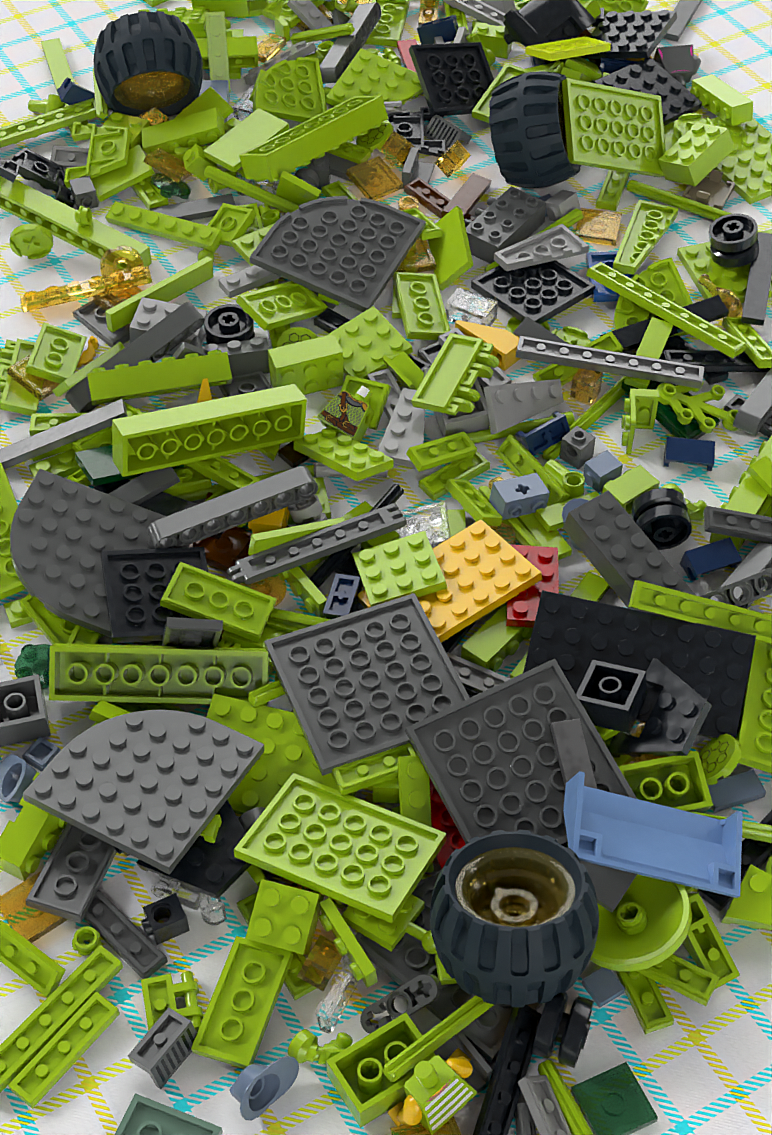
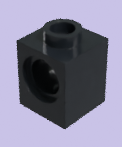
M176 893L143 907L145 919L141 920V924L146 936L152 935L156 945L190 931L187 916ZM162 918H169V920L164 923L158 922Z

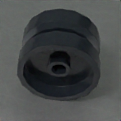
M728 214L714 220L710 225L709 241L711 243L710 252L713 262L727 268H738L756 259L759 254L758 225L755 219L744 214Z
M237 304L217 306L205 316L206 345H217L234 340L245 341L255 338L254 320Z
M653 489L643 493L634 501L632 505L633 520L658 550L679 546L692 533V524L687 513L686 500L682 493L675 489Z
M560 992L551 1001L545 1003L535 1036L532 1054L548 1059L552 1056L556 1043L560 1042L557 1057L559 1063L575 1068L580 1051L584 1049L591 1025L589 1020L594 1001L578 996L574 999L568 1014L565 1013L568 1004L567 992L564 994Z

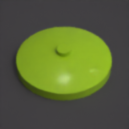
M637 874L612 913L597 903L599 929L590 961L609 970L628 972L652 967L671 956L685 940L692 920L691 904L684 886Z

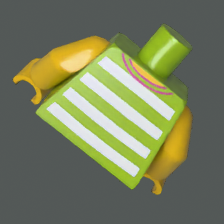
M459 1047L446 1061L439 1055H436L429 1061H421L415 1066L414 1075L403 1086L407 1096L404 1103L401 1101L387 1112L397 1127L401 1124L414 1126L420 1122L433 1135L477 1094V1091L464 1079L468 1078L473 1071L470 1063L471 1059Z

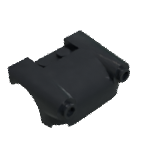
M531 0L520 10L514 11L511 9L504 15V39L508 45L512 42H518L527 47L577 38L596 20L578 0ZM533 56L536 66L544 65L548 61Z

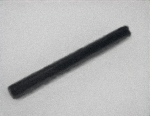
M394 484L369 512L395 503L404 493V489L398 484ZM357 545L331 554L309 579L319 588Z

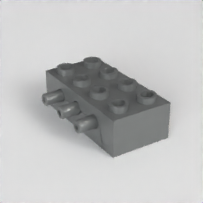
M511 186L498 199L489 197L487 200L489 207L486 210L477 208L475 210V216H477L475 220H464L471 255L491 264L494 262L495 252L527 239L545 222L546 202Z

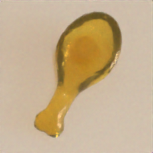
M705 273L699 277L698 283L703 285L712 297L720 296L729 310L727 317H739L741 315L742 304L733 291L717 287L710 280L709 275Z

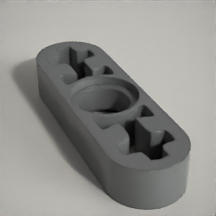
M433 974L419 975L365 1008L360 1017L362 1028L371 1034L392 1021V1018L394 1020L404 1014L398 1012L394 1007V1000L398 995H403L407 999L408 1008L406 1012L409 1016L436 1001L442 992L440 980ZM422 981L425 984L431 983L432 988L429 990V994H422L415 998L413 992H417L424 987ZM387 1010L389 1016L378 1021L379 1025L371 1024L370 1020L374 1018L373 1013L380 1014Z

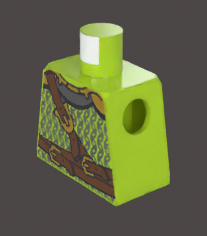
M361 386L355 395L342 390L319 413L317 418L326 428H333L337 432L350 436L353 440L361 443L374 416L371 406L367 404L373 393L364 386Z

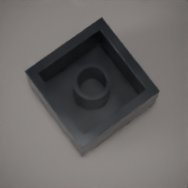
M592 660L576 695L594 726L630 734L647 696L646 671Z

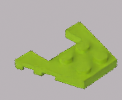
M73 122L71 134L73 140L90 139L87 164L85 166L66 168L64 184L67 188H70L69 180L90 176L92 179L127 165L131 140L129 128L108 125L102 128L97 127L96 124L89 123L88 126H85L80 122Z

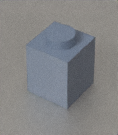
M606 450L585 462L583 473L585 483L600 493L608 481L615 480L621 476L623 464Z

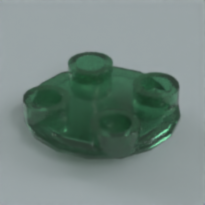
M156 173L151 178V184L160 189V195L163 197L171 198L172 196H177L182 199H188L191 189L189 185L174 175Z
M25 645L21 649V654L14 665L17 679L39 674L42 688H49L51 645Z

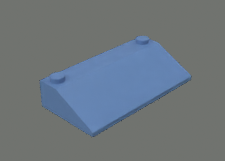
M581 771L566 783L563 811L568 847L576 853L579 860L735 898L740 897L743 812L736 811L728 818L719 820L584 786L585 773Z

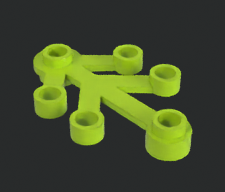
M661 383L656 390H659V402L664 405H670L680 423L687 425L695 417L699 423L700 430L704 433H711L716 426V422L712 418L706 417L703 413L705 412L722 419V424L727 430H738V428L733 427L738 410L733 409L727 412L705 403L722 399L725 389L721 385H714L710 391L690 397L683 393L689 391L698 392L700 389L681 385L674 386L670 383ZM681 403L686 405L689 409L683 408Z

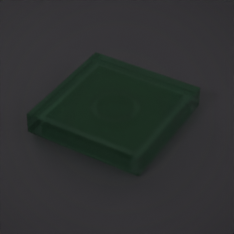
M627 1062L571 1087L570 1092L594 1135H630L658 1120V1116Z

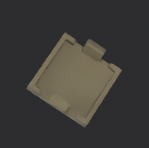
M713 169L709 174V178L705 177L696 186L688 185L682 197L722 210L735 188V183L727 181V183L721 182L723 172Z

